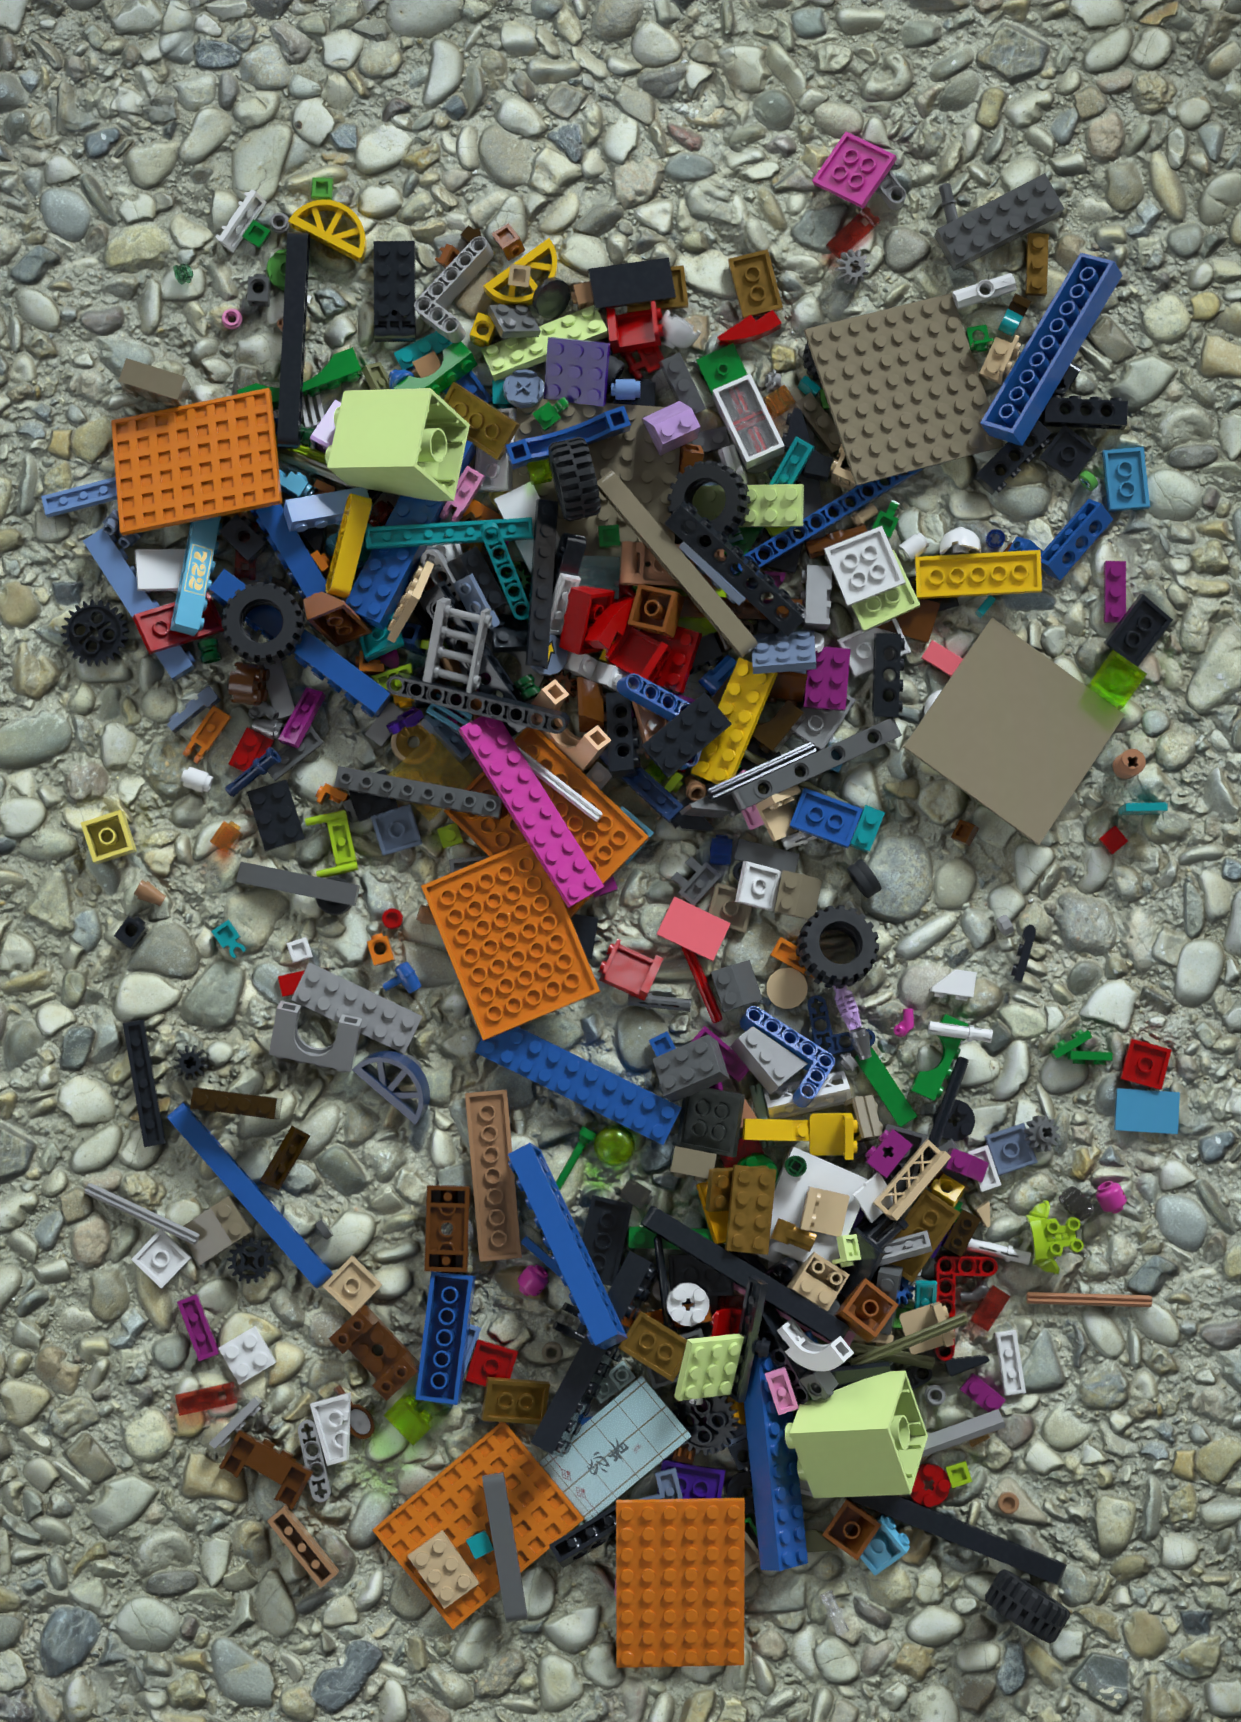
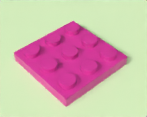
M845 132L812 182L814 185L864 209L896 162L897 157L874 144Z

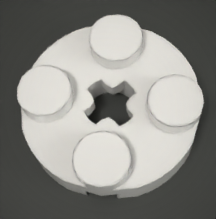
M689 1282L681 1283L668 1294L666 1308L671 1318L678 1324L693 1326L705 1319L709 1310V1299L706 1292L698 1285ZM687 1298L693 1303V1307H690V1310H686V1307L682 1306V1302H686Z

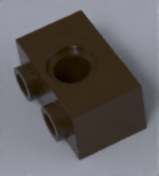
M960 1209L959 1216L950 1227L941 1246L962 1257L981 1219Z

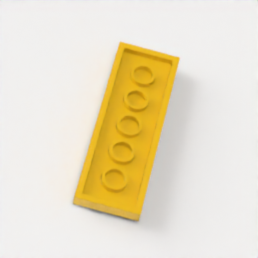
M1041 550L915 557L917 599L1042 592Z
M740 657L738 658L718 706L732 725L703 748L698 763L691 771L692 774L715 784H720L735 777L778 673L753 674L752 662Z

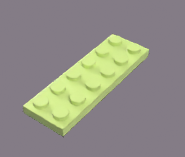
M594 305L539 326L541 330L539 337L508 338L482 348L481 352L494 381L511 375L516 370L527 369L545 362L547 358L548 337L596 342L608 337L609 333L598 310H595Z
M803 484L747 485L749 489L747 496L750 497L751 503L747 504V508L750 511L749 515H745L743 518L746 521L744 525H739L738 527H803ZM720 485L701 486L696 491L692 505L697 509V513L702 518L706 517L711 521L722 513L726 503L724 489Z

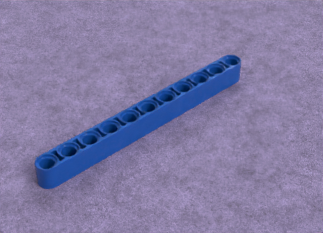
M925 468L907 472L904 476L886 478L889 481L888 486H883L880 480L858 485L804 518L803 527H789L743 556L749 561L753 560L759 566L758 570ZM862 489H870L872 496H865ZM845 499H852L855 503V506H847L845 503ZM834 509L837 512V517H830L828 510ZM813 519L818 520L820 527H812L810 521ZM793 531H801L803 534V538H795L793 535ZM776 541H783L786 545L785 549L777 548ZM758 552H766L768 554V559H760L758 556ZM736 564L735 570L737 572L742 571L741 565Z
M181 1103L167 1116L171 1124L317 1289L334 1275L324 1261L184 1103Z

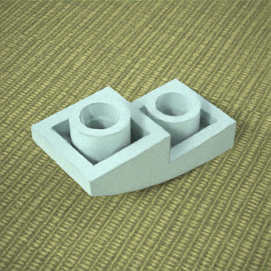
M624 1361L614 1366L609 1375L603 1378L600 1383L601 1390L597 1397H595L599 1404L636 1378Z

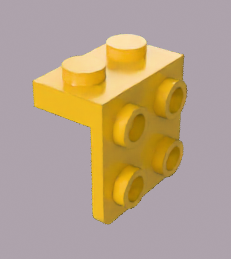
M812 1113L809 1116L810 1154L814 1156L843 1155L845 1160H854V1153H857V1141H854V1133H857L858 1125L852 1113Z

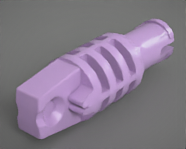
M846 985L841 989H836V986H833L836 993L835 1002L849 1031L861 1028L859 1009L852 991L848 990Z

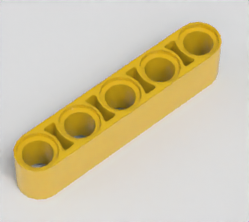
M352 493L347 498L326 582L325 591L327 594L348 598L351 592L371 511V498Z

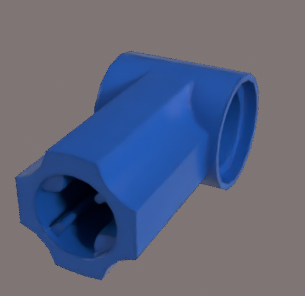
M727 655L698 682L714 696L731 675L737 662Z

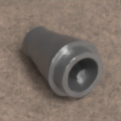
M256 718L253 722L252 730L272 740H276L281 735L285 725L280 720L272 721Z
M862 1027L850 1031L849 1039L859 1059L864 1060L872 1057L869 1032L866 1031V1028Z

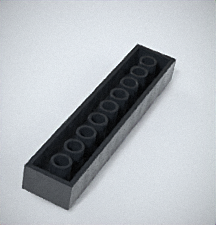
M629 1251L608 1292L610 1301L626 1334L630 1329L632 1321H635L641 1310L639 1308L642 1302H646L652 1283L658 1280L657 1265ZM587 1335L585 1336L530 1443L551 1455L563 1457L564 1454L566 1455L569 1452L573 1436H576L581 1429L582 1424L580 1422L583 1416H587L592 1407L590 1403L593 1397H597L601 1390L600 1383L603 1378L609 1375L611 1371L610 1364L613 1358L616 1359L621 1351L618 1348L620 1343L604 1350L595 1346V1344L592 1345Z

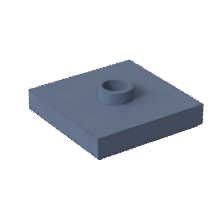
M410 804L370 816L382 856L422 844Z
M1024 1123L984 1136L998 1176L1038 1163L1033 1148H1029L1031 1141L1024 1140L1028 1137V1133L1023 1131L1026 1129Z

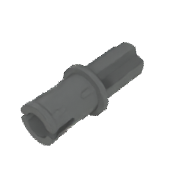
M943 183L939 186L942 199L941 207L944 208L946 220L949 223L958 218L957 201L954 200L951 184Z

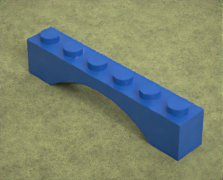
M621 406L575 426L507 444L506 453L512 470L549 458L548 447L554 442L581 437L589 445L630 431L631 424L625 407Z

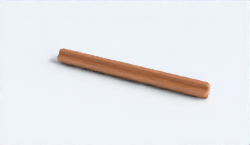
M1027 1292L1026 1300L1029 1304L1152 1307V1297L1149 1295Z

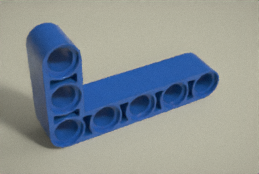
M638 674L627 675L617 682V690L622 696L668 721L675 718L680 713V710L683 711L690 705L687 701ZM702 750L679 770L695 766L699 761Z
M749 1007L740 1019V1026L744 1031L755 1027L808 1063L803 1068L807 1072L792 1097L796 1106L800 1108L807 1107L816 1097L835 1064L833 1055L759 1007Z

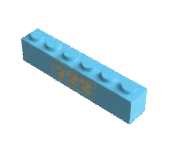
M221 516L190 523L170 630L195 636L203 628L204 618L201 617L208 604V599H205L206 592H209L212 580H209V576L215 567L213 555L217 553L219 542H216L217 535H220L219 531L222 529V523H220Z

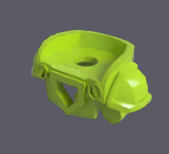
M1043 1200L1042 1203L1035 1205L1029 1211V1215H1025L1026 1220L1030 1224L1034 1242V1259L1032 1264L1041 1268L1044 1272L1059 1274V1266L1053 1257L1061 1256L1063 1247L1069 1246L1073 1252H1080L1083 1249V1242L1076 1238L1075 1231L1080 1228L1081 1224L1075 1217L1068 1218L1066 1225L1061 1226L1056 1218L1047 1219L1050 1204L1048 1200Z

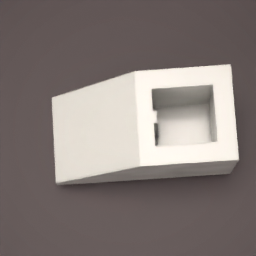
M953 970L930 988V992L935 993L934 997L947 998V995H953L955 1000L968 1001V998H973L977 972Z

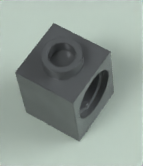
M264 274L248 276L247 302L249 306L270 307L271 281L269 277H266ZM258 286H263V287H264V291H263V292H261V293H255V292H254V290H255L256 287H258Z
M809 1369L800 1379L814 1401L823 1398V1400L829 1398L834 1393L833 1389L839 1384L830 1370L814 1371Z

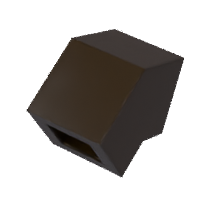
M468 225L460 236L463 241L469 244L472 239L481 236L480 228L473 229Z

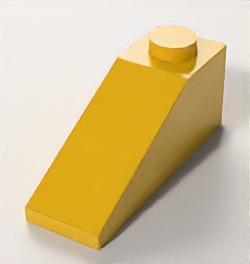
M743 1118V1140L810 1141L809 1120Z

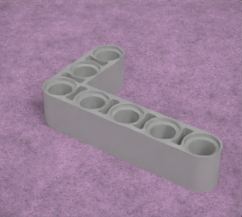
M482 236L472 239L418 297L414 304L415 310L422 320L452 343L461 342L465 338L466 333L458 319L445 309L487 265L494 254L491 246Z

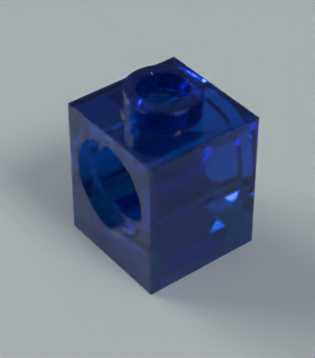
M716 835V838H711L709 864L730 866L733 839H728V835Z

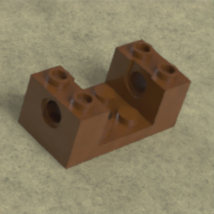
M427 1185L424 1271L468 1272L471 1186ZM448 1222L452 1224L453 1232L450 1235L442 1233L441 1226L443 1223Z
M366 1304L329 1338L342 1354L349 1350L377 1380L372 1386L386 1401L419 1371L420 1362ZM379 1344L383 1347L384 1352L382 1355H376L373 1352L374 1345Z

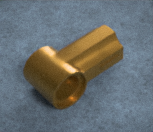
M778 1218L771 1238L810 1252L814 1245L816 1234L800 1229L795 1224Z

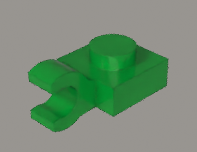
M562 397L553 406L548 401L532 413L542 429L546 431L561 420L559 413L569 407V402L565 397Z
M891 500L886 513L879 511L872 529L882 526L886 537L890 539L899 520L894 517L899 503Z

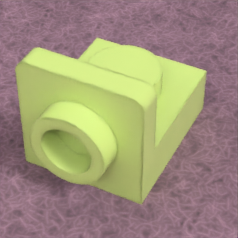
M857 1234L836 1237L840 1258L832 1260V1264H840L841 1268L853 1266V1261L861 1260Z

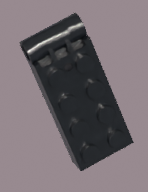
M373 241L374 341L416 342V310L414 307L416 301L415 241Z

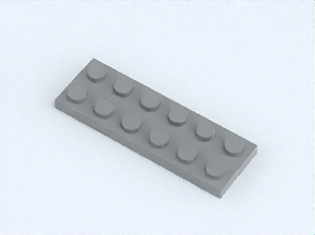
M310 962L291 999L338 1023L342 1014L362 1018L361 1034L405 1054L423 1017Z

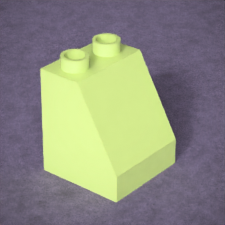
M431 388L351 390L343 392L341 406L337 407L334 412V425L336 429L333 443L328 446L325 453L327 468L350 486L423 500L454 501L470 426L466 420Z
M890 1371L869 1377L835 1390L827 1399L823 1400V1398L815 1401L812 1399L805 1404H800L794 1422L787 1423L785 1428L786 1444L789 1449H795L798 1455V1476L801 1481L808 1482L813 1498L911 1494L928 1438L906 1371Z

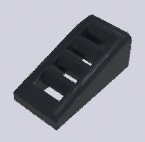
M986 1355L955 1357L943 1361L948 1375L955 1376L985 1364L990 1360Z

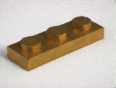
M1027 234L1025 295H1047L1049 234Z

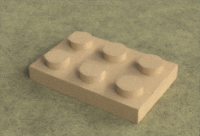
M443 1530L408 1554V1558L444 1609L479 1584L478 1579Z

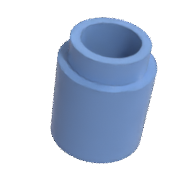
M615 379V383H611V396H615V400H635V398H640V381H635V379Z

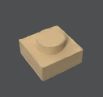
M510 264L508 285L529 287L531 266Z

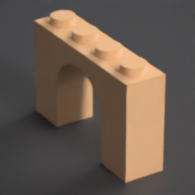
M555 679L541 689L531 704L560 711L561 705L569 696V693ZM534 714L537 718V722L543 721V718L540 714ZM554 719V723L557 727L563 726V722L561 719ZM598 725L582 738L575 736L567 728L559 734L540 730L582 772L595 763L612 741Z

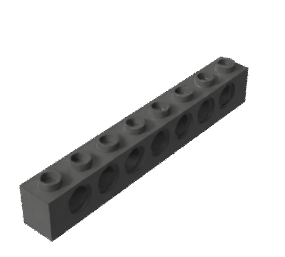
M338 766L334 785L335 788L499 820L501 819L504 804L500 797L341 766Z

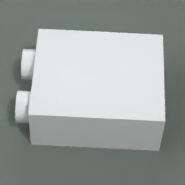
M791 1146L775 1183L768 1255H756L777 1263L781 1260L782 1255L785 1254L798 1260V1268L813 1252L831 1263L832 1260L838 1259L840 1254L837 1236L809 1230V1232L816 1234L814 1245L809 1252L794 1245H787L771 1238L778 1218L793 1223L799 1228L808 1186L850 1196L841 1236L849 1235L860 1209L853 1194L868 1179ZM797 1155L806 1161L807 1169L802 1176L793 1177L786 1172L785 1162L790 1156Z

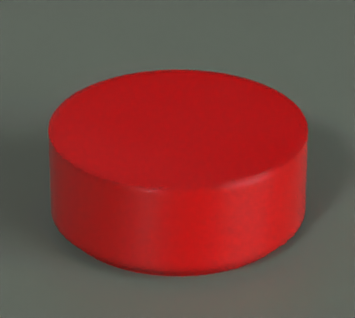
M390 908L383 913L382 922L388 929H397L403 923V915L399 910Z

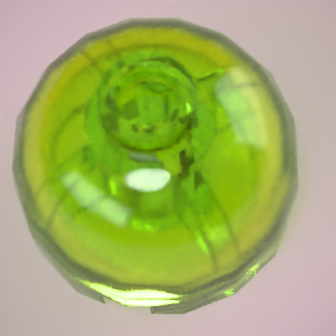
M609 1125L597 1134L594 1141V1151L597 1158L604 1164L621 1166L633 1157L635 1139L627 1128L620 1125Z

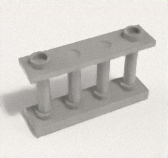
M443 597L437 600L422 682L432 683L439 677L468 684L466 693H472L476 688H479L481 682L479 670L487 628H490L492 623L491 609L486 608L481 611V615L452 608L450 606L451 599ZM451 616L479 623L477 635L449 629L446 626L447 619ZM450 637L474 643L473 656L445 649V646H443L444 638ZM446 657L470 663L469 676L441 669V666H439L440 658Z

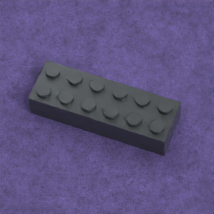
M1044 173L938 228L934 237L954 272L1060 217L1065 208Z

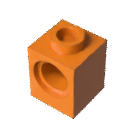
M382 933L371 936V940L367 941L374 966L395 961L389 937L387 935L383 936ZM379 943H383L386 946V951L382 955H378L375 952V947Z

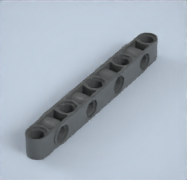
M891 717L730 793L738 810L742 811L774 794L796 786L902 736L894 717ZM868 734H872L874 736V744L868 741ZM832 750L838 753V760H834L831 757ZM796 767L802 770V777L795 775L794 770ZM759 784L766 788L765 794L759 793Z

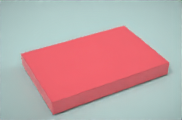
M674 896L656 935L713 961L731 923Z

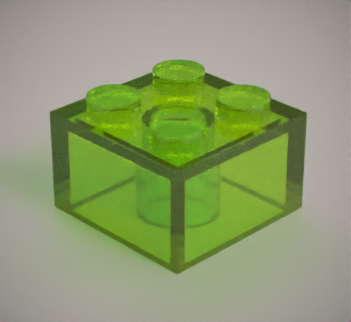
M1112 650L1086 686L1118 710H1121L1147 673Z
M404 1393L383 1416L414 1446L432 1428L434 1424L432 1422L433 1417L427 1410L424 1409L422 1411L417 1406L418 1401L411 1394L407 1396Z

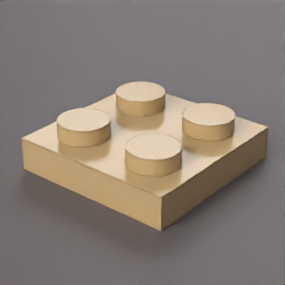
M352 1255L323 1287L348 1312L354 1315L383 1284Z

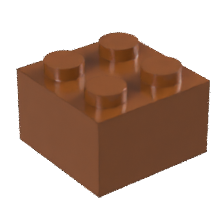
M639 584L628 625L637 630L674 638L685 597L675 591Z

